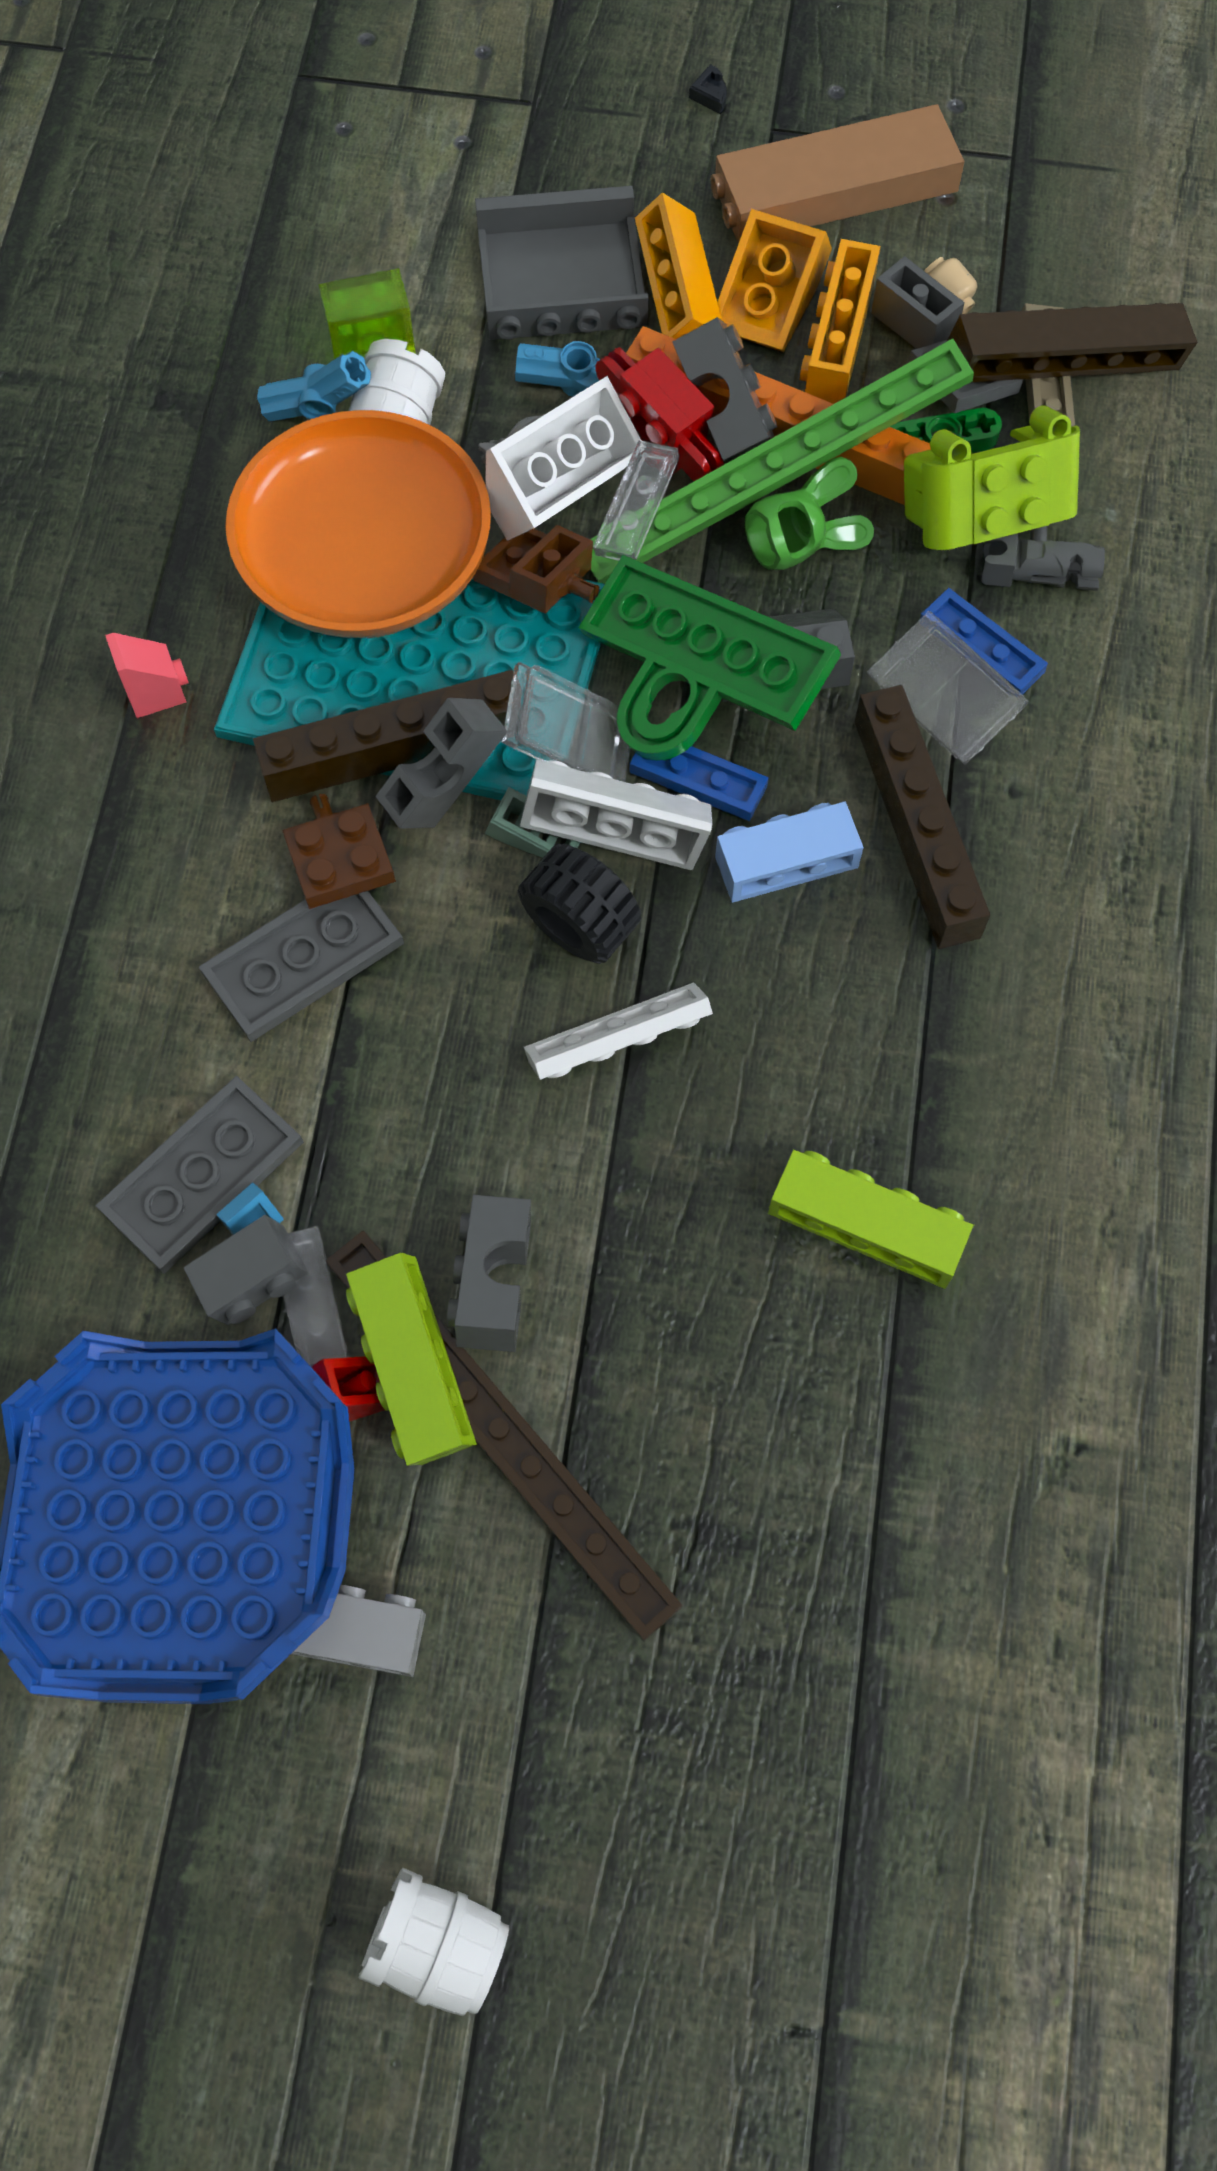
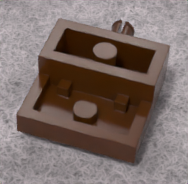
M556 525L548 534L533 528L508 541L504 537L482 558L473 576L474 581L545 614L567 594L572 593L593 603V600L597 598L599 593L598 585L582 579L591 569L593 541L559 525Z
M319 794L323 808H320L317 797L314 795L310 799V805L316 819L282 830L309 909L396 882L391 863L368 803L333 813L327 795Z

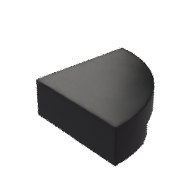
M710 64L690 86L689 98L719 114L723 112L726 106L727 87L721 71Z

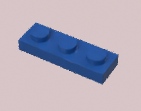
M950 588L944 591L921 613L919 624L1017 700L1046 671L1048 663Z
M692 746L684 753L667 760H649L635 753L629 768V772L681 794L691 795L701 802L711 804L713 807L747 821L751 820L768 786L769 777Z

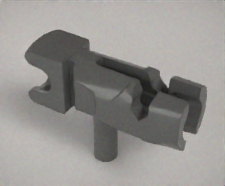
M1048 526L1030 530V540H1018V533L989 540L984 543L983 548L985 562L981 582L985 585L1011 587L1012 580L1063 588L1065 582L1071 579L1075 583L1076 589L1098 591V578H1102L1104 570L1105 549L1101 546L1079 541L1047 540Z

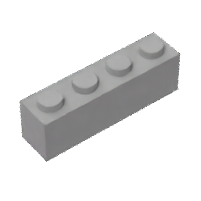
M340 1585L329 1618L291 1653L292 1655L413 1677L426 1614L422 1609L414 1608L416 1600L413 1598L386 1594L384 1602L364 1599L366 1592L364 1589Z

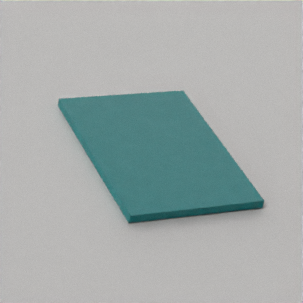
M472 578L466 588L450 604L413 627L381 637L345 638L321 634L296 626L282 619L260 602L215 724L214 732L218 738L254 745L253 738L513 670L525 706L527 734L500 741L462 792L502 800L508 787H511L527 796L536 759L545 762L559 761L566 764L601 645L600 642L585 636L578 628L593 603L571 593L563 596L545 614L482 585ZM586 580L590 583L598 585L600 593L601 589L604 586L603 583ZM394 770L388 771V772H384V773H381V774L391 776V774L394 772Z

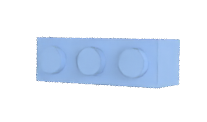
M846 801L833 805L821 803L809 809L808 812L793 816L777 815L764 824L749 828L737 826L727 830L723 835L717 836L715 858L730 900L733 903L856 869L859 867L863 845Z

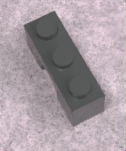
M716 317L672 341L687 378L694 385L699 387L713 379H724L728 384L730 397L726 408L720 414L706 421L723 461L730 462L774 438L772 430L777 428L776 420L768 404L766 403L761 406L755 390L760 388V383L752 366L748 364L744 367L738 352L744 348L743 343L733 324L727 327L726 323Z
M447 698L423 731L435 748L425 758L416 763L399 764L375 796L400 829L435 828L508 732L482 699Z
M473 1195L471 1212H462L459 1240L466 1242L465 1254L456 1255L453 1272V1283L460 1284L458 1299L450 1298L447 1313V1328L455 1329L457 1347L516 1352L521 1312L520 1285L498 1283L492 1280L488 1274L494 1268L503 1264L526 1265L531 1230V1199Z

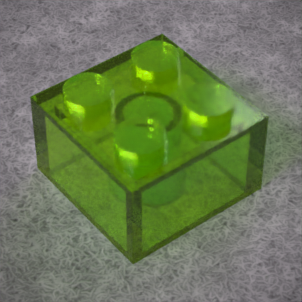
M399 268L318 284L333 360L351 351L365 357L371 343L381 339H396L407 342L405 350L416 354L410 306Z

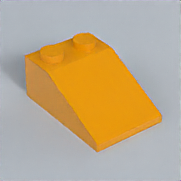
M751 209L717 302L721 319L727 324V327L733 324L743 340L784 352L818 288L832 247L826 231Z

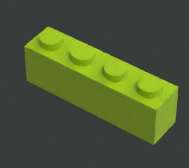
M793 1149L771 1199L769 1215L946 1289L955 1273L974 1226L973 1224L964 1221V1217L955 1210L946 1207L935 1209L919 1202V1198L907 1190L901 1188L890 1190L875 1184L874 1179L862 1171L850 1169L847 1172L832 1166L830 1161L819 1153L813 1151L801 1153Z
M398 1253L347 1273L350 1288L346 1290L348 1304L352 1312L356 1316H360L365 1332L361 1336L362 1348L369 1362L375 1364L380 1382L376 1383L377 1396L382 1407L386 1411H390L395 1427L391 1432V1438L397 1455L401 1459H405L407 1466L423 1465L477 1445L416 1257Z

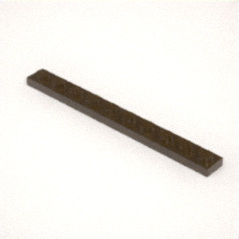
M363 1230L325 1261L346 1288H350L347 1273L387 1257ZM435 1315L476 1443L641 1640L645 1642L682 1609L683 1605L464 1348L457 1347L456 1338Z

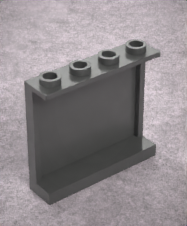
M633 186L475 198L489 340L648 327L649 298L648 293L644 291L634 221Z

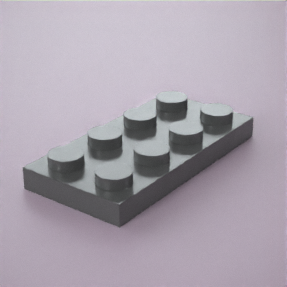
M368 891L312 909L308 908L305 899L199 966V969L246 1037L252 1042L402 946L404 941L400 932Z
M236 1075L95 1206L150 1262L165 1274L221 1221L216 1215L252 1182L258 1186L304 1142L302 1137Z

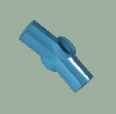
M573 341L564 348L520 343L516 358L515 381L559 386L567 395L574 397L599 381L595 365L600 359L597 358L594 348L582 341Z
M354 351L339 356L327 365L311 364L304 369L303 377L267 383L265 386H260L257 400L261 407V414L271 422L298 416L313 419L335 413L337 404L369 385L371 371L367 368L364 357Z

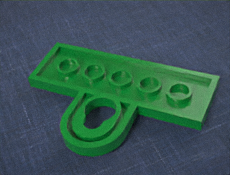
M625 555L621 556L578 627L585 636L644 662L619 704L617 726L623 740L637 755L656 761L674 758L688 750L702 733L722 698L796 731L842 655L838 647ZM679 680L688 682L691 694L686 704L681 709L671 713L665 722L657 725L651 724L648 720V714L658 692L670 682Z

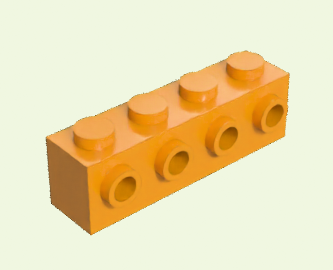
M661 193L635 217V222L661 332L664 335L678 339L716 317L721 319L696 215L690 209L666 194Z
M841 239L835 262L828 261L824 286L829 288L827 293L820 292L816 317L821 319L819 324L812 323L808 348L813 350L811 356L804 355L799 378L801 381H806V393L833 404L847 396L875 282L881 247Z

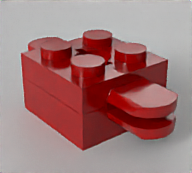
M620 347L615 348L608 356L597 361L595 365L597 377L601 380L608 376L648 451L642 457L648 467L657 470L666 480L682 468L693 481H696L724 465L720 452L706 439L709 429L706 421L712 418L714 405L659 347L637 363Z

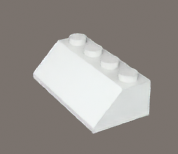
M608 376L486 451V489L489 495L490 509L507 541L537 527L648 453Z
M536 759L520 827L693 870L711 832L712 812L711 804L700 802L691 795H673L657 791L648 784H630L615 780L602 772L588 773L569 768L566 764L559 761L545 762Z

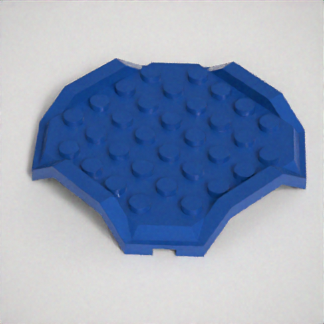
M276 1328L240 1341L144 1342L82 1331L54 1356L58 1360L57 1363L37 1381L30 1378L1 1404L10 1468L0 1525V1648L10 1660L8 1665L29 1693L37 1696L109 1703L212 1704L243 1700L329 1618L346 1571L355 1469L348 1407Z

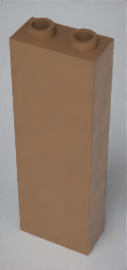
M938 104L717 155L715 174L711 175L710 183L714 198L720 199L723 205L724 223L727 229L732 228L739 244L751 209L810 227L958 192L965 161Z

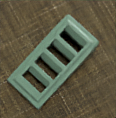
M508 787L485 834L502 843L543 858L554 846L558 836L549 834L547 840L544 841L538 837L541 832L531 830L529 833L523 827H520L527 796ZM510 813L519 815L515 825L507 821ZM567 839L565 844L578 848L580 842Z

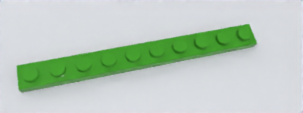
M952 338L591 538L593 549L590 570L598 583L605 584L622 555L641 563L648 561L972 382L974 372Z

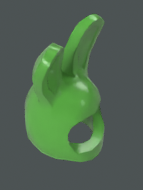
M842 456L833 458L820 467L800 489L774 494L755 502L745 516V531L750 548L762 566L768 570H785L803 562L819 549L853 551L869 545L874 537V527L868 518L862 515H854L825 521V516L820 508L854 486L857 480V469L851 460Z

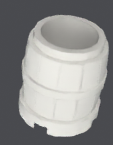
M396 339L373 341L364 357L365 364L371 371L370 383L351 395L352 401L349 411L376 410L392 412L430 425L435 400L440 396L443 388L445 371L440 362L427 351L420 349L419 355L405 350L407 342Z
M402 1868L391 1888V1891L395 1892L392 1901L389 1900L386 1907L384 1906L365 1953L361 1965L363 1968L358 1978L377 1987L383 1982L396 1991L415 1999L414 2002L422 2006L428 2004L460 2016H464L467 2011L477 2014L497 1972L506 1945L509 1925L501 1922L499 1914L468 1899V1895L459 1891L453 1893L443 1888L423 1883V1876Z

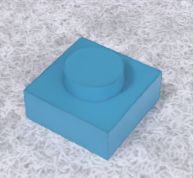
M253 1182L216 1214L232 1235L263 1215H267L278 1223L284 1220L264 1192Z

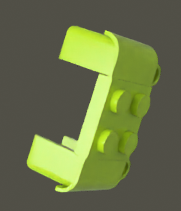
M1041 405L1032 412L1029 426L1011 430L1010 436L1020 441L1019 443L971 454V446L968 441L946 429L937 431L930 441L931 450L910 454L904 460L906 518L923 529V545L926 548L950 550L1048 526L1052 523L1075 517L1078 510L1080 428L1077 425L1071 427V421L1066 415L1046 405Z

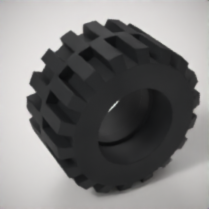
M567 844L554 845L518 886L519 889L517 890L526 912L549 938L571 954L597 964L605 963L642 919L640 907L624 882L601 861Z

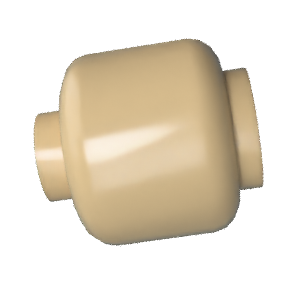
M939 257L924 270L965 302L962 314H967L973 308L975 302L972 297L977 290V282L957 258L944 260L943 257Z

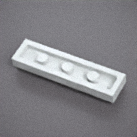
M693 982L524 1047L529 1064L540 1080L546 1077L557 1078L569 1073L572 1067L582 1063L608 1059L616 1050L629 1045L650 1043L657 1038L658 1034L674 1028L684 1029L692 1027L700 1021V1018L713 1013L709 998Z

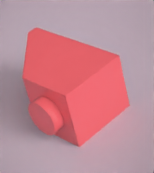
M118 633L105 635L117 672L137 718L187 703L181 688L182 685L189 684L180 658L171 660L166 644Z

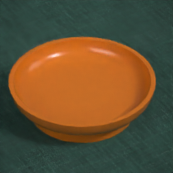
M376 410L343 411L319 416L288 429L266 444L250 460L236 481L229 499L226 514V537L230 555L244 582L256 598L279 617L296 626L321 634L345 638H373L394 634L427 620L450 604L466 588L475 575L486 549L490 530L491 509L486 485L478 468L461 446L440 430L420 420L392 412Z

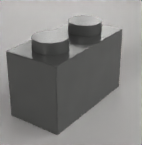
M904 256L877 278L871 314L918 349L947 340L959 315L963 312L965 302Z
M263 1215L183 1267L207 1316L226 1325L238 1324L249 1319L256 1312L257 1306L271 1297L277 1298L289 1293L296 1287V1281L309 1273L285 1227L267 1215Z

